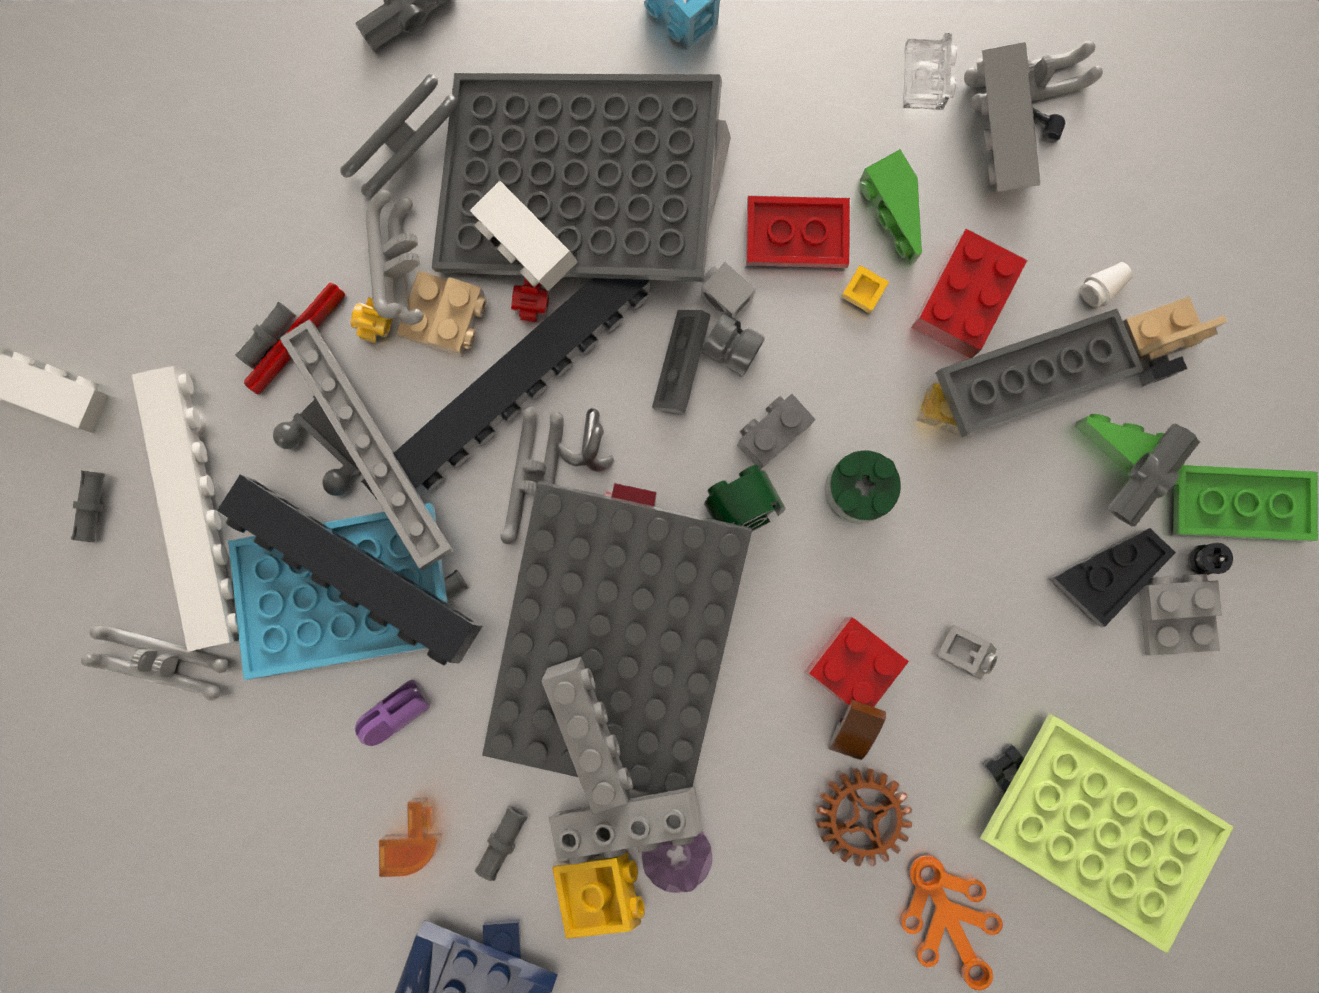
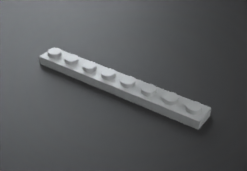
M307 320L280 337L418 568L424 570L453 551L314 323Z

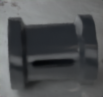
M1222 543L1198 545L1189 553L1188 564L1198 575L1221 574L1228 571L1232 566L1233 554L1229 547ZM1207 556L1213 557V562H1208Z

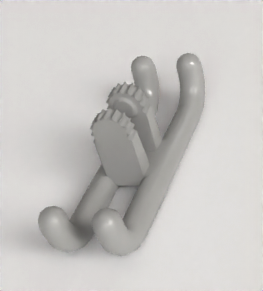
M1088 40L1073 51L1055 56H1043L1041 59L1034 61L1028 60L1032 101L1078 91L1099 80L1103 70L1100 66H1093L1089 71L1080 76L1048 84L1055 73V69L1068 67L1085 60L1095 51V43ZM970 68L965 72L964 82L970 87L986 86L985 80H978L976 69ZM981 93L974 95L971 100V107L976 112H982L980 95L983 94Z
M382 189L372 197L366 211L373 305L380 317L386 319L398 317L402 323L414 325L421 322L424 315L419 309L412 311L409 309L406 274L420 264L418 254L408 253L418 246V238L414 233L402 234L401 228L403 217L411 210L413 203L411 199L405 197L394 205L388 219L389 241L382 245L380 213L383 206L391 199L390 192ZM385 276L393 280L395 303H387Z
M531 407L525 408L522 412L521 437L506 523L501 534V541L504 544H511L515 541L520 523L524 494L535 495L536 486L539 481L551 484L555 482L559 459L556 443H561L564 426V418L560 412H553L550 415V428L544 463L530 460L536 430V412Z
M94 626L91 628L90 636L95 640L110 641L137 648L138 650L132 655L131 661L102 654L87 653L81 658L83 666L105 669L202 695L209 701L216 700L221 695V690L216 685L175 674L174 672L178 660L211 668L217 673H222L229 667V663L225 658L199 650L187 652V647L106 626Z

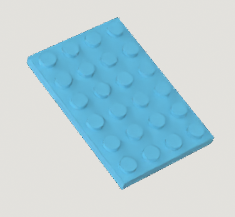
M431 503L425 504L436 522L434 505ZM385 512L323 523L447 603L442 560H438L424 570L419 569ZM256 536L228 541L244 680L428 649L420 643L413 646L397 636L400 630L391 624L385 627L376 623L368 617L370 610L362 605L356 608L347 604L339 598L341 592L333 586L327 589L318 585L310 579L313 573L304 567L301 570H297L281 560L284 554L275 548L270 552L260 547L253 541Z

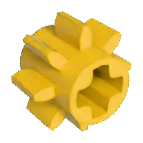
M368 297L366 305L361 303L355 305L350 324L352 328L358 329L356 335L360 336V339L376 343L377 335L382 337L388 335L393 318L386 319L380 317L374 309L373 299Z

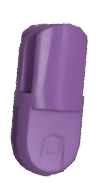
M412 679L407 681L358 719L355 725V733L362 744L374 746L382 743L430 708L416 681Z

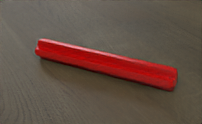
M328 283L285 334L307 320L312 321L316 328H318L345 297L344 291L336 284ZM281 339L244 380L245 386L255 394H260L291 359Z

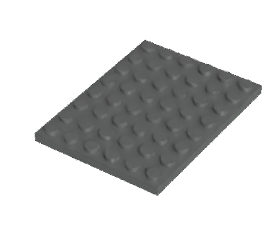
M454 73L452 95L457 97L458 106L449 116L432 269L435 272L522 275L520 271L524 266L517 259L511 264L497 249L501 243L494 236L488 240L474 226L479 220L470 211L501 181L578 261L563 277L704 282L722 87L720 74Z
M539 481L536 486L482 756L578 777L542 684V678L548 667L581 657L585 668H589L595 681V695L598 702L601 701L606 709L608 717L606 724L610 735L614 734L620 748L619 758L623 768L626 767L630 773L633 783L632 790L657 794L693 787L752 528Z

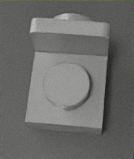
M955 625L951 627L937 655L939 658L971 673L980 680L985 673L990 674L998 658L995 655L997 649L992 643Z

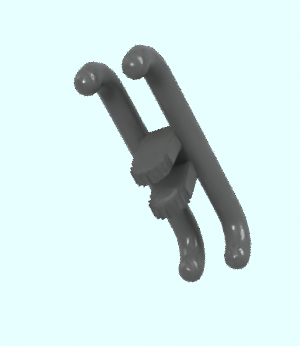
M428 74L358 151L341 166V175L349 178L384 143L394 152V155L366 184L362 185L361 193L363 196L372 197L458 106L457 97L451 94L446 96L441 105L416 131L406 122L409 116L438 85V78L435 75Z

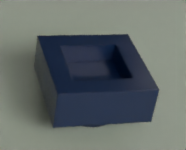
M520 919L484 922V944L521 959Z

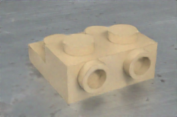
M418 270L408 303L410 311L419 309L423 312V320L414 325L400 322L396 334L400 338L463 357L465 350H470L474 344L476 330L473 327L476 318H481L484 314L487 298L484 297L485 294L479 286L450 277L447 280Z

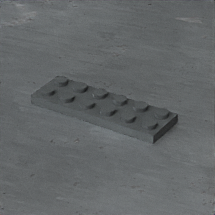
M1116 308L941 368L935 374L962 437L1135 376L1143 372L1144 369Z

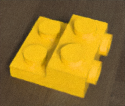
M628 851L621 856L604 858V855H599L587 862L570 864V862L559 863L552 867L566 939L629 932L641 924V919L645 915V904L641 896H636L634 882L638 878V868L634 860H629Z

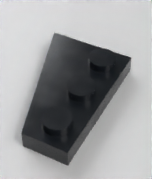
M1148 528L1050 579L1100 627H1106L1176 552L1151 528Z

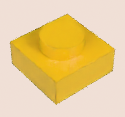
M860 265L841 297L870 314L889 281Z

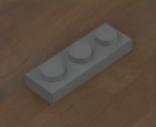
M677 310L652 408L663 412H686L711 316L709 313L703 310Z

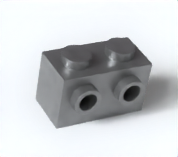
M793 394L785 400L781 396L776 398L765 409L769 413L760 422L754 418L740 431L743 437L739 440L737 446L760 470L815 421V418Z

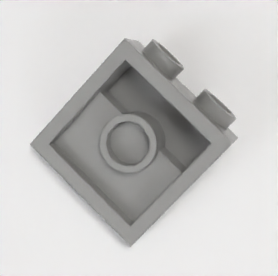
M1207 574L1186 575L1185 583H1173L1172 576L1155 577L1150 579L1151 585H1145L1139 591L1145 655L1220 651L1216 616H1221L1222 610L1218 580L1208 581Z

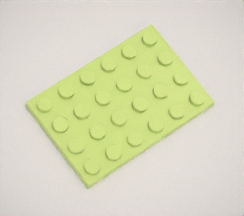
M1048 715L980 839L1168 954L1234 827L1054 715Z

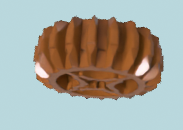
M857 768L852 769L853 780L850 781L845 773H839L842 785L838 787L833 781H829L827 785L834 791L833 794L829 796L821 792L819 795L823 801L828 803L827 807L816 806L818 814L826 815V818L816 821V826L821 829L828 828V830L820 835L823 842L833 840L828 849L832 854L842 849L840 859L843 862H847L853 854V862L856 866L862 865L864 856H866L870 866H875V855L879 854L884 862L889 861V855L886 850L890 848L898 854L901 849L895 844L897 838L904 842H907L909 839L906 834L901 832V828L912 827L910 820L902 818V816L912 813V808L907 805L900 806L908 798L907 794L904 792L894 794L899 787V783L893 780L886 785L888 775L883 772L874 781L875 774L871 768L866 769L864 779H862L861 773ZM862 788L875 789L880 791L886 799L880 802L876 800L871 803H864L856 790ZM847 796L850 805L849 812L841 819V823L836 824L838 807ZM857 804L868 813L872 810L867 816L870 829L862 822H856L860 818V809ZM890 810V824L884 835L880 837L878 824L884 816L888 815L887 811ZM857 831H863L871 843L866 845L853 844L843 839L841 835L847 832L852 834Z

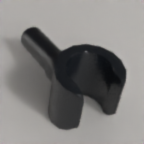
M1033 108L1034 119L1046 125L1043 131L1044 137L1058 141L1066 124L1064 117L1058 114L1049 116Z

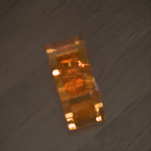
M428 797L413 798L407 802L408 834H389L379 840V877H397L414 874L425 867L438 852L442 841V833H428V829H432L434 825L433 807H428Z

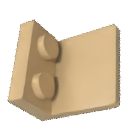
M1189 296L1127 318L1123 323L1139 359L1149 355L1150 359L1154 360L1171 354V351L1181 347L1186 349L1217 335L1216 328L1227 323L1224 315L1201 324Z

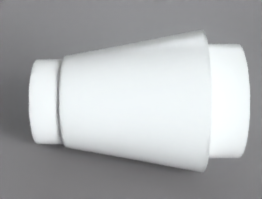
M1120 262L1087 277L1081 286V295L1085 302L1092 307L1106 306L1128 281L1133 278V272L1126 263Z

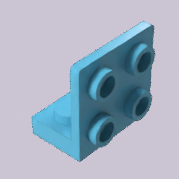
M683 0L644 1V5L651 16L654 18L659 17L666 24L667 32L676 42L681 41L688 49L718 24L720 0H687L686 4Z

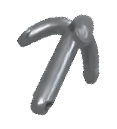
M590 408L586 413L582 452L580 454L572 453L565 446L561 445L560 442L556 444L559 456L566 463L576 467L586 465L592 471L601 472L611 466L614 457L611 455L601 460L596 458L601 438L604 434L603 427L599 424L600 413L596 408Z

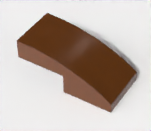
M851 700L844 718L839 720L828 749L862 760L871 749L886 720V711Z

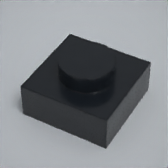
M1168 355L1147 362L1149 368L1139 373L1138 377L1143 387L1174 376L1186 370L1187 366L1183 356L1169 360Z

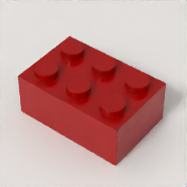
M965 229L956 240L911 328L968 358H973L982 350L1028 260Z

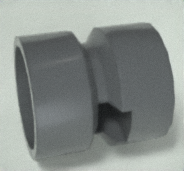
M723 313L707 338L702 352L717 361L723 358L726 359L727 367L744 375L766 337L750 327L742 330L740 321Z

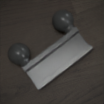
M313 396L314 400L300 414L296 413L291 422H282L275 427L273 440L280 448L292 449L299 444L301 431L305 428L343 464L340 469L329 470L322 480L323 488L328 494L341 496L349 490L351 485L350 478L353 475H357L360 470L316 397Z

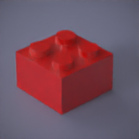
M846 617L804 672L848 707L851 700L875 707L909 661L855 618Z

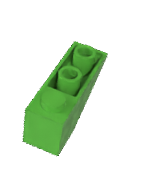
M901 149L864 169L860 178V189L864 197L868 201L872 200L877 208V217L882 227L886 230L889 229L894 236V245L898 254L902 258H907L910 265H912L922 254L918 177Z
M1090 414V416L1077 421L1075 427L1127 475H1129L1136 462L1144 454L1151 452L1159 439L1165 434L1156 433V435L1146 433L1144 432V427L1136 424L1124 423L1121 426L1110 423L1111 418L1100 414ZM1184 464L1178 470L1179 477L1173 486L1180 484Z

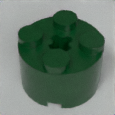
M869 450L856 451L842 458L832 468L825 483V496L830 507L843 520L855 524L869 523L886 515L897 503L901 491L900 476L894 462L880 453ZM861 480L864 481V485L869 486V491L864 493V495H862L861 489L855 487Z
M757 465L750 466L739 473L740 478L729 484L724 480L711 486L707 490L709 496L704 502V506L711 519L752 528V532L770 522L768 515L773 511L779 516L786 509L766 471L760 470Z

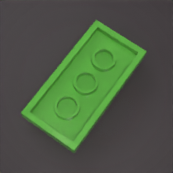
M1184 465L1180 484L1174 486L1173 535L1318 541V472Z

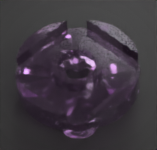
M703 830L694 837V842L681 845L683 847V855L688 858L684 862L679 861L677 865L671 864V857L667 855L668 850L675 851L677 846H673L672 841L661 842L658 849L642 852L644 873L655 886L671 893L691 892L705 880L711 869L713 856L710 842Z

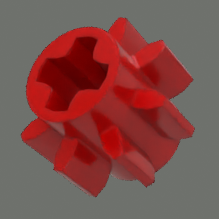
M524 278V285H514L511 309L519 311L520 320L537 322L538 314H547L550 290L547 291L542 288L540 283L534 287Z

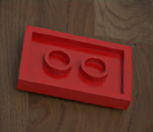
M748 196L746 266L848 268L850 252V198Z

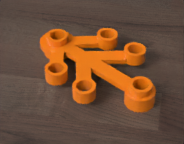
M925 855L918 857L911 864L909 871L910 880L915 886L908 910L904 911L899 919L901 927L907 933L916 934L920 932L923 927L921 915L930 895L935 905V910L925 941L916 948L917 960L925 967H933L938 963V949L946 927L963 962L961 968L963 980L974 990L980 991L988 988L993 981V971L984 960L976 957L959 920L980 927L989 935H996L1002 930V919L993 911L982 913L949 901L942 888L963 893L972 902H980L986 896L985 885L975 878L965 880L946 873L943 864L933 856ZM930 867L933 872L932 876L929 879H922V870ZM978 884L980 887L979 893L976 896H970V886ZM910 916H915L917 924L912 928L906 927V919ZM989 917H995V926L987 929L985 921ZM931 949L933 951L932 958L927 961L922 960L923 951ZM979 966L981 969L979 976L970 977L971 968Z

